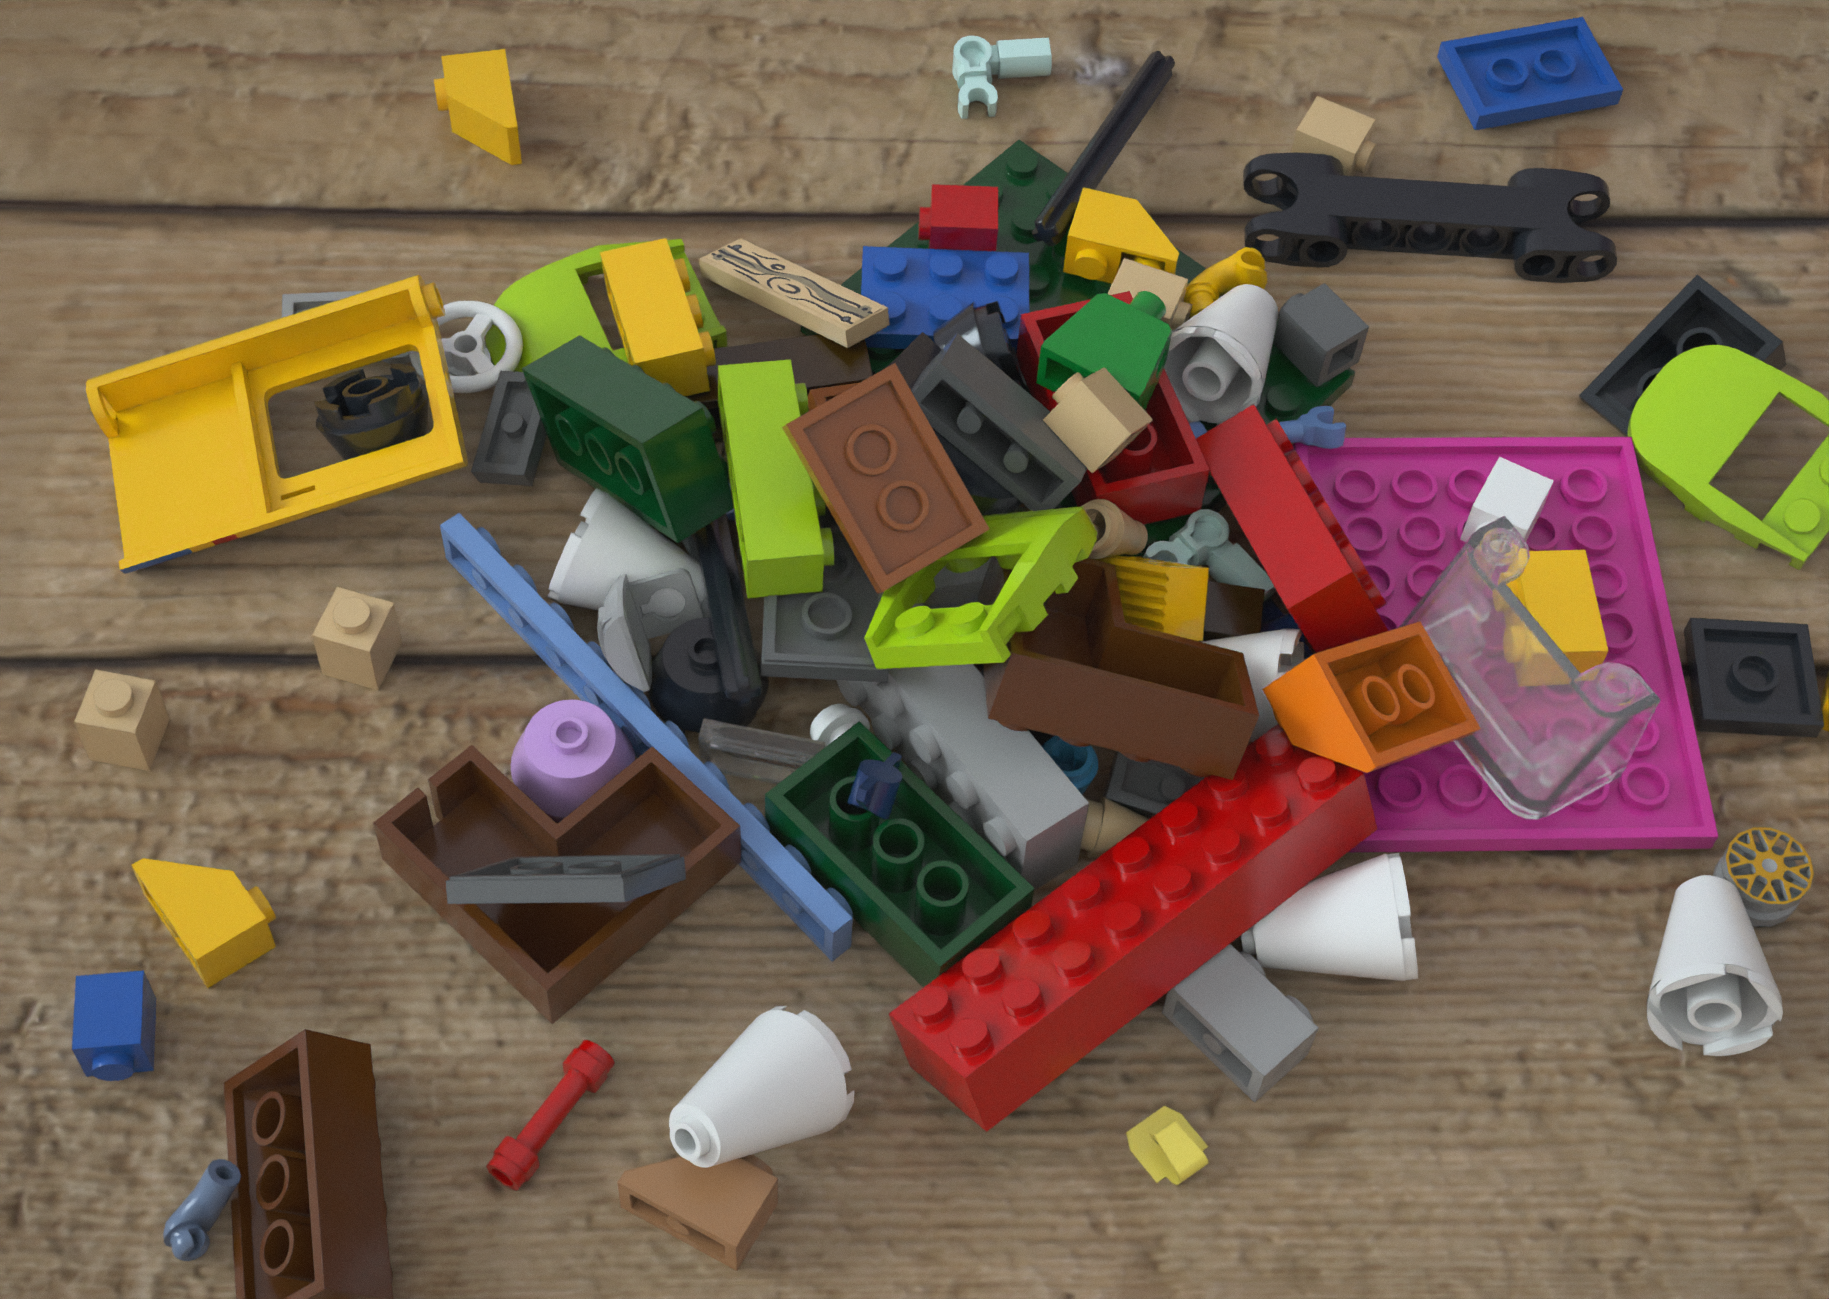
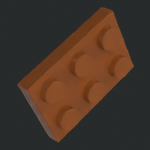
M896 363L782 427L877 594L889 589L990 530Z

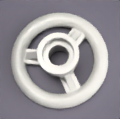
M456 301L444 305L445 316L437 318L439 326L458 318H473L465 331L457 332L451 338H442L453 393H474L496 386L500 371L513 372L521 359L523 339L518 325L510 315L496 306L480 301ZM493 324L501 330L506 341L504 355L495 366L491 363L490 353L485 347L484 340L485 335ZM410 351L409 357L414 369L425 380L419 353Z

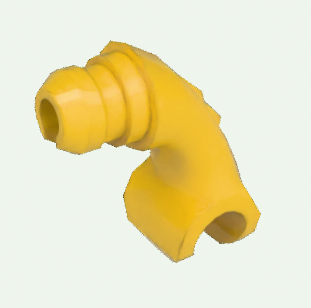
M1245 247L1196 276L1187 285L1184 302L1192 304L1189 317L1192 318L1216 301L1219 296L1226 294L1238 285L1250 284L1264 289L1267 284V272L1264 271L1265 260L1261 253L1255 248Z

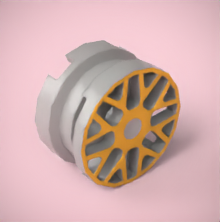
M1753 827L1740 832L1729 843L1713 872V876L1731 882L1738 889L1753 927H1771L1784 922L1795 911L1800 900L1810 889L1814 875L1811 858L1802 844L1787 833L1766 827ZM1753 835H1757L1760 842H1754ZM1766 835L1773 836L1774 839L1769 840ZM1778 839L1784 840L1787 843L1784 850L1775 846ZM1793 847L1797 852H1791L1790 848ZM1794 860H1803L1804 864L1797 866Z

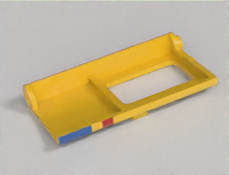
M416 275L87 379L86 393L91 411L109 441L124 559L119 560L120 571L128 574L467 467L466 448L437 318L445 316V308L436 284L433 282L425 285L422 277ZM416 351L419 353L434 421V427L431 432L412 440L291 478L284 479L280 477L268 408V401L273 395L406 352Z

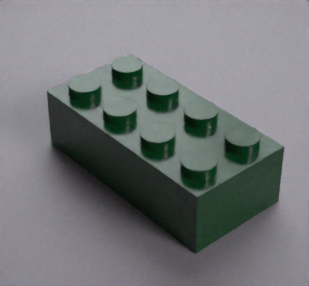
M580 335L522 368L557 462L595 489L597 488L608 493L642 520L677 543L734 509L729 486L727 462L718 453L712 436L716 431L715 422L708 409L701 402L691 401L676 392L670 384L657 381L645 374L639 366L626 363L616 357L608 348H601Z
M859 721L765 794V819L770 827V833L783 847L787 845L795 847L806 859L811 869V875L825 890L830 887L837 890L848 902L853 912V918L924 988L1030 909L1035 888L902 761L898 770L903 777L889 819L884 820L871 814L866 809L848 804L847 802L860 763L864 760L884 762L892 754Z

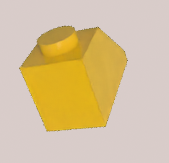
M505 49L441 56L444 78L434 79L438 111L449 110L452 132L510 165L522 164L518 126Z
M142 858L131 865L144 896L207 988L276 947L268 923L276 919L271 905L257 886L247 891L233 871Z

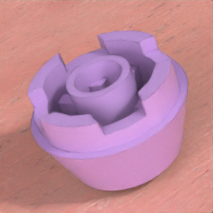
M562 700L547 705L532 717L513 750L511 775L513 783L555 823H559L635 761V753L627 735L602 709L582 700Z

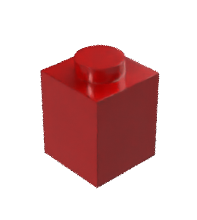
M932 184L930 207H920L918 240H929V249L996 251L998 237V187Z

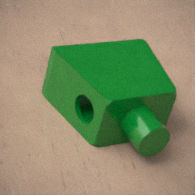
M1148 291L1138 292L1130 304L1107 293L1097 294L1041 345L1036 383L1056 392L1062 384L1077 372L1086 378L1105 367L1145 410L1165 367L1172 336V329L1169 324L1161 321L1166 314L1164 302L1157 295Z

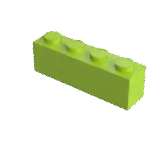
M791 359L718 365V407L747 598L820 592L823 590L824 566L834 565L831 528H820L818 516L825 515V502L782 428L789 422L809 412L805 383L795 384Z

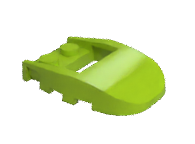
M682 239L667 240L673 259L683 258L685 261L691 287L690 292H685L686 296L693 294L697 296L703 320V328H699L698 332H709L714 349L728 347L727 331L724 325H720L686 256ZM644 242L598 245L548 264L510 285L499 296L494 306L510 315L521 331L523 351L521 359L513 372H523V367L579 335L601 348H608L616 357L628 363L624 348L612 350L582 284L588 283L589 276L604 274L600 252ZM493 324L486 334L485 344L490 353L491 363L495 366L504 355L506 341L501 330Z
M1705 345L1681 353L1661 369L1638 399L1632 411L1628 425V437H1632L1638 465L1660 487L1665 486L1684 503V510L1702 522L1707 520L1732 533L1735 539L1755 549L1762 543L1792 558L1789 565L1800 570L1829 533V434L1762 521L1711 486L1710 483L1778 394L1827 427H1829V400L1819 391L1788 374L1729 346Z
M1081 506L983 515L990 530L885 590L864 637L876 669L1004 663L1011 655L1006 644L1014 633L1033 631L1048 615L1043 605L1054 591L1056 594L1068 593L1077 581L1078 576L1073 569V565L1076 562L1089 558L1097 541L1096 536L1098 534L1085 509ZM992 556H995L1001 568L1013 569L993 605L971 602L960 607L930 609L928 606L913 607L914 604L925 603L936 589L934 577L944 566L953 573H964L979 568Z

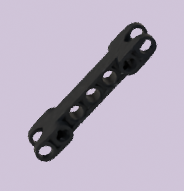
M1299 152L1260 155L1247 163L1243 170L1245 192L1258 201L1275 205L1283 210L1255 217L1244 228L1245 247L1258 250L1266 262L1300 267H1330L1344 260L1347 255V249L1514 260V269L1519 277L1529 281L1551 283L1595 281L1607 276L1617 265L1616 246L1611 239L1576 225L1577 223H1583L1600 217L1610 207V193L1607 183L1600 177L1592 174L1563 169L1527 168L1511 176L1507 186L1345 176L1343 165L1337 158L1326 154ZM1262 174L1277 175V177L1266 181L1255 179ZM1585 194L1598 196L1590 201L1575 200L1576 197ZM1270 234L1279 238L1273 241H1263L1257 237ZM1590 256H1604L1596 261H1582Z

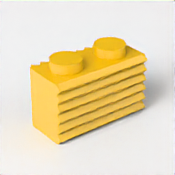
M1117 555L1095 559L1115 565L1126 623L1195 641H1203L1209 580L1208 567L1141 556Z

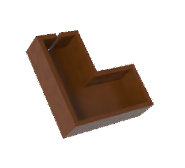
M995 556L991 557L978 594V602L983 605L994 604L1013 570L1001 568ZM1091 558L1074 563L1073 569L1078 576L1077 581L1068 593L1056 594L1054 591L1044 602L1048 615L1033 631L1014 633L1006 644L1011 655L1004 663L983 664L988 719L998 721L1004 727L1014 731L1023 732L1031 729L1059 736L1063 741L1074 746L1087 747L1095 745L1119 751L1125 757L1138 762L1155 760L1179 766L1187 773L1198 777L1215 775L1233 780L1259 718L1248 669L1242 652L1126 623L1115 565Z
M473 745L469 746L428 779L435 814L440 820L437 824L433 826L427 796L419 788H416L373 822L382 859L551 1024H554L741 863L740 825L653 746L558 824ZM680 854V857H684L685 880L627 902L447 904L445 881L450 880L451 876L511 857Z

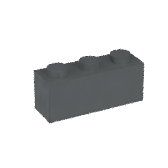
M958 333L921 372L911 392L931 427L1030 510L1054 509L1081 482L1087 467L1043 421L1050 411Z

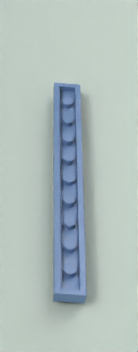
M460 513L442 523L440 529L445 556L449 563L582 701L589 702L602 709L624 731L633 746L636 758L653 746L740 825L741 863L739 865L831 961H834L848 950L852 943L853 912L845 898L834 888L830 887L825 890L811 875L810 866L803 855L792 845L785 847L781 845L770 833V827L763 814L751 803L743 805L729 791V784L722 772L710 761L703 764L690 751L685 735L676 724L669 720L663 723L650 710V703L644 692L628 683H624L616 675L598 644L593 641L586 644L574 631L573 623L565 610L555 602L549 605L537 593L536 585L527 571L518 564L512 567L501 556L496 541L483 527L475 529Z

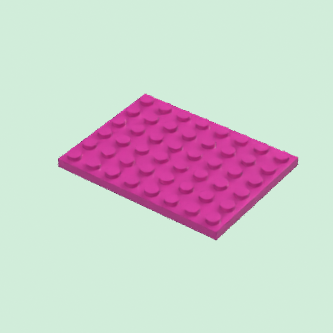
M1632 437L1344 438L1343 445L1333 449L1304 445L1300 442L1293 443V450H1296L1386 601L1387 605L1378 609L1377 612L1387 629L1390 631L1421 621L1481 728L1472 735L1369 773L1361 771L1365 775L1378 829L1348 853L1711 849L1718 838V832ZM1499 457L1554 481L1541 514L1521 551L1586 550L1608 646V653L1593 683L1522 685L1518 662H1511L1509 659L1507 633L1510 623L1507 611H1501L1498 607L1497 582L1499 576L1506 575L1510 562L1497 556L1484 554L1475 546L1460 540L1471 508Z

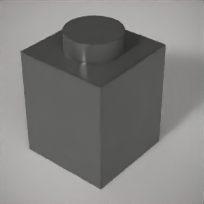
M1325 283L1305 295L1298 293L1292 296L1281 307L1273 344L1316 387L1359 362L1369 326Z

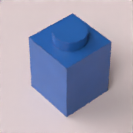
M144 970L76 976L72 1051L86 1077L94 1076L101 1080L119 1081L131 1077L135 1072L154 1071L156 997Z

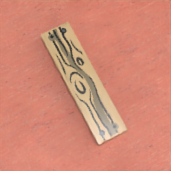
M741 238L699 259L702 277L846 348L857 344L890 325L888 307Z

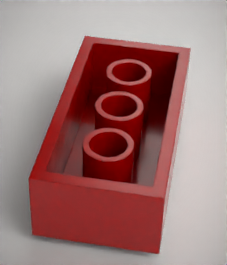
M1130 291L1111 295L1127 304H1130L1133 300ZM1090 300L1021 314L1016 353L1019 365L1032 397L1050 412L1058 405L1052 398L1055 392L1036 383L1041 345ZM1163 369L1145 409L1153 421L1114 460L1094 473L1086 469L1081 482L1071 491L1077 507H1081L1095 499H1105L1115 504L1133 520H1137L1143 525L1201 510L1210 469L1165 369Z
M1253 404L1196 438L1212 477L1287 610L1316 653L1389 631L1377 612L1378 609L1387 605L1386 601L1296 450H1293L1294 447L1277 418L1266 424Z

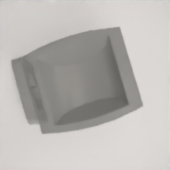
M679 568L633 582H629L626 574L620 575L611 585L605 598L604 606L598 610L597 631L603 655L622 680L644 692L650 690L652 682V656L649 639L671 633L687 621L703 618V611L689 571ZM663 588L675 589L685 599L684 609L674 617H662L655 612L643 614L640 606L649 603L651 596Z

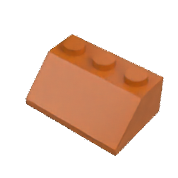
M1421 621L1315 653L1262 689L1273 708L1276 721L1285 730L1292 745L1366 773L1472 735L1481 729Z

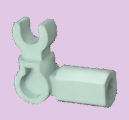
M966 36L958 40L954 46L952 74L957 80L958 88L960 89L958 93V113L961 118H968L969 104L974 101L983 102L987 106L988 116L995 117L998 94L995 87L991 85L993 81L992 75L998 74V79L1050 76L1052 54L1049 38L996 41V45H990L989 42L979 36Z
M1209 509L1193 512L1185 526L1175 532L1169 538V542H1154L1148 547L1143 556L1194 566L1208 565L1210 567L1209 574L1217 582L1265 589L1264 601L1269 600L1276 591L1268 574L1238 543L1233 545L1228 540L1230 530L1224 517Z

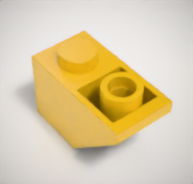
M1083 187L1068 233L1063 272L1089 280H1099L1112 284L1123 259L1126 258L1168 273H1176L1179 252L1138 200Z

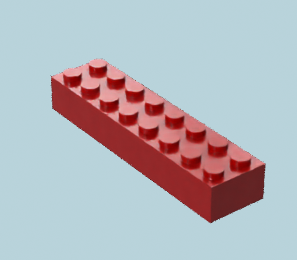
M1279 724L1275 725L1246 747L1233 780L1215 775L1205 777L891 1011L889 1017L910 1067L986 1132L1374 833L1378 828L1364 773L1292 745L1285 730Z

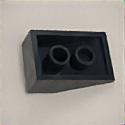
M1697 274L1590 383L1579 397L1620 433L1628 437L1629 420L1638 399L1661 369L1676 356L1700 346L1724 345L1738 349L1781 371L1786 366L1783 341Z

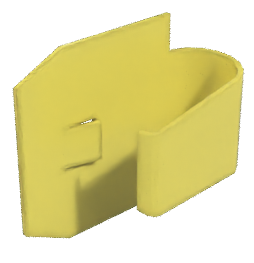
M1163 1106L1126 1132L1130 1151L1156 1183L1166 1177L1173 1184L1179 1185L1209 1163L1203 1150L1208 1148L1207 1144L1181 1113L1166 1106Z

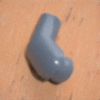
M225 1159L213 1160L208 1165L194 1190L166 1221L163 1232L164 1243L172 1248L175 1258L181 1261H192L201 1257L209 1248L210 1239L207 1231L217 1221L241 1178L240 1170L232 1162Z

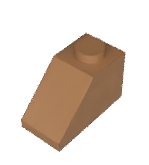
M748 1155L707 1168L696 1166L680 1156L626 1170L617 1182L621 1208L738 1271L778 1205V1178L773 1176L772 1169L764 1161L754 1155Z

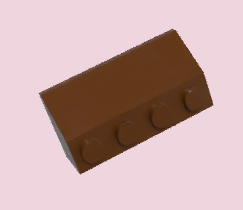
M304 1029L224 1082L228 1161L235 1164L241 1174L240 1181L230 1197L236 1299H393V1272L389 1257L386 1223L387 1205L384 1200L380 1155L381 1140L378 1133L375 1099L376 1081L373 1075L371 1044Z

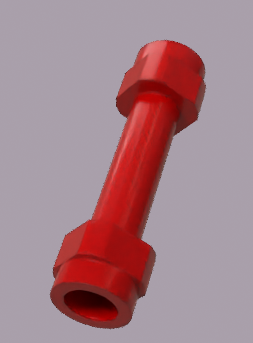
M583 1040L578 1048H574L562 1063L565 1073L564 1077L516 1139L505 1136L493 1152L494 1156L488 1162L486 1168L500 1183L512 1190L518 1191L524 1182H528L540 1167L537 1154L586 1090L596 1093L608 1078L607 1074L615 1065V1062L611 1055L598 1044L590 1040Z

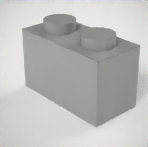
M1231 944L1168 991L1162 1014L1254 1103L1308 1055L1319 1028L1313 1023L1308 1009L1298 999L1290 995L1285 996L1266 978L1263 968L1254 957L1244 951L1238 952Z

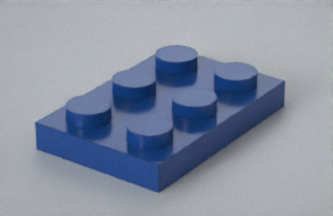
M1583 17L1443 41L1440 44L1437 55L1474 130L1617 105L1623 92L1621 84Z
M863 246L861 295L888 307L890 324L881 331L866 338V346L868 348L906 349L922 332L934 342L933 331L972 302L978 307L998 301L1006 319V323L1002 324L1003 329L1006 328L1012 347H1015L1017 353L1021 314L1029 313V253Z

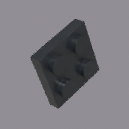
M1707 618L1689 619L1684 629L1697 731L1817 738L1824 727V720L1808 624Z

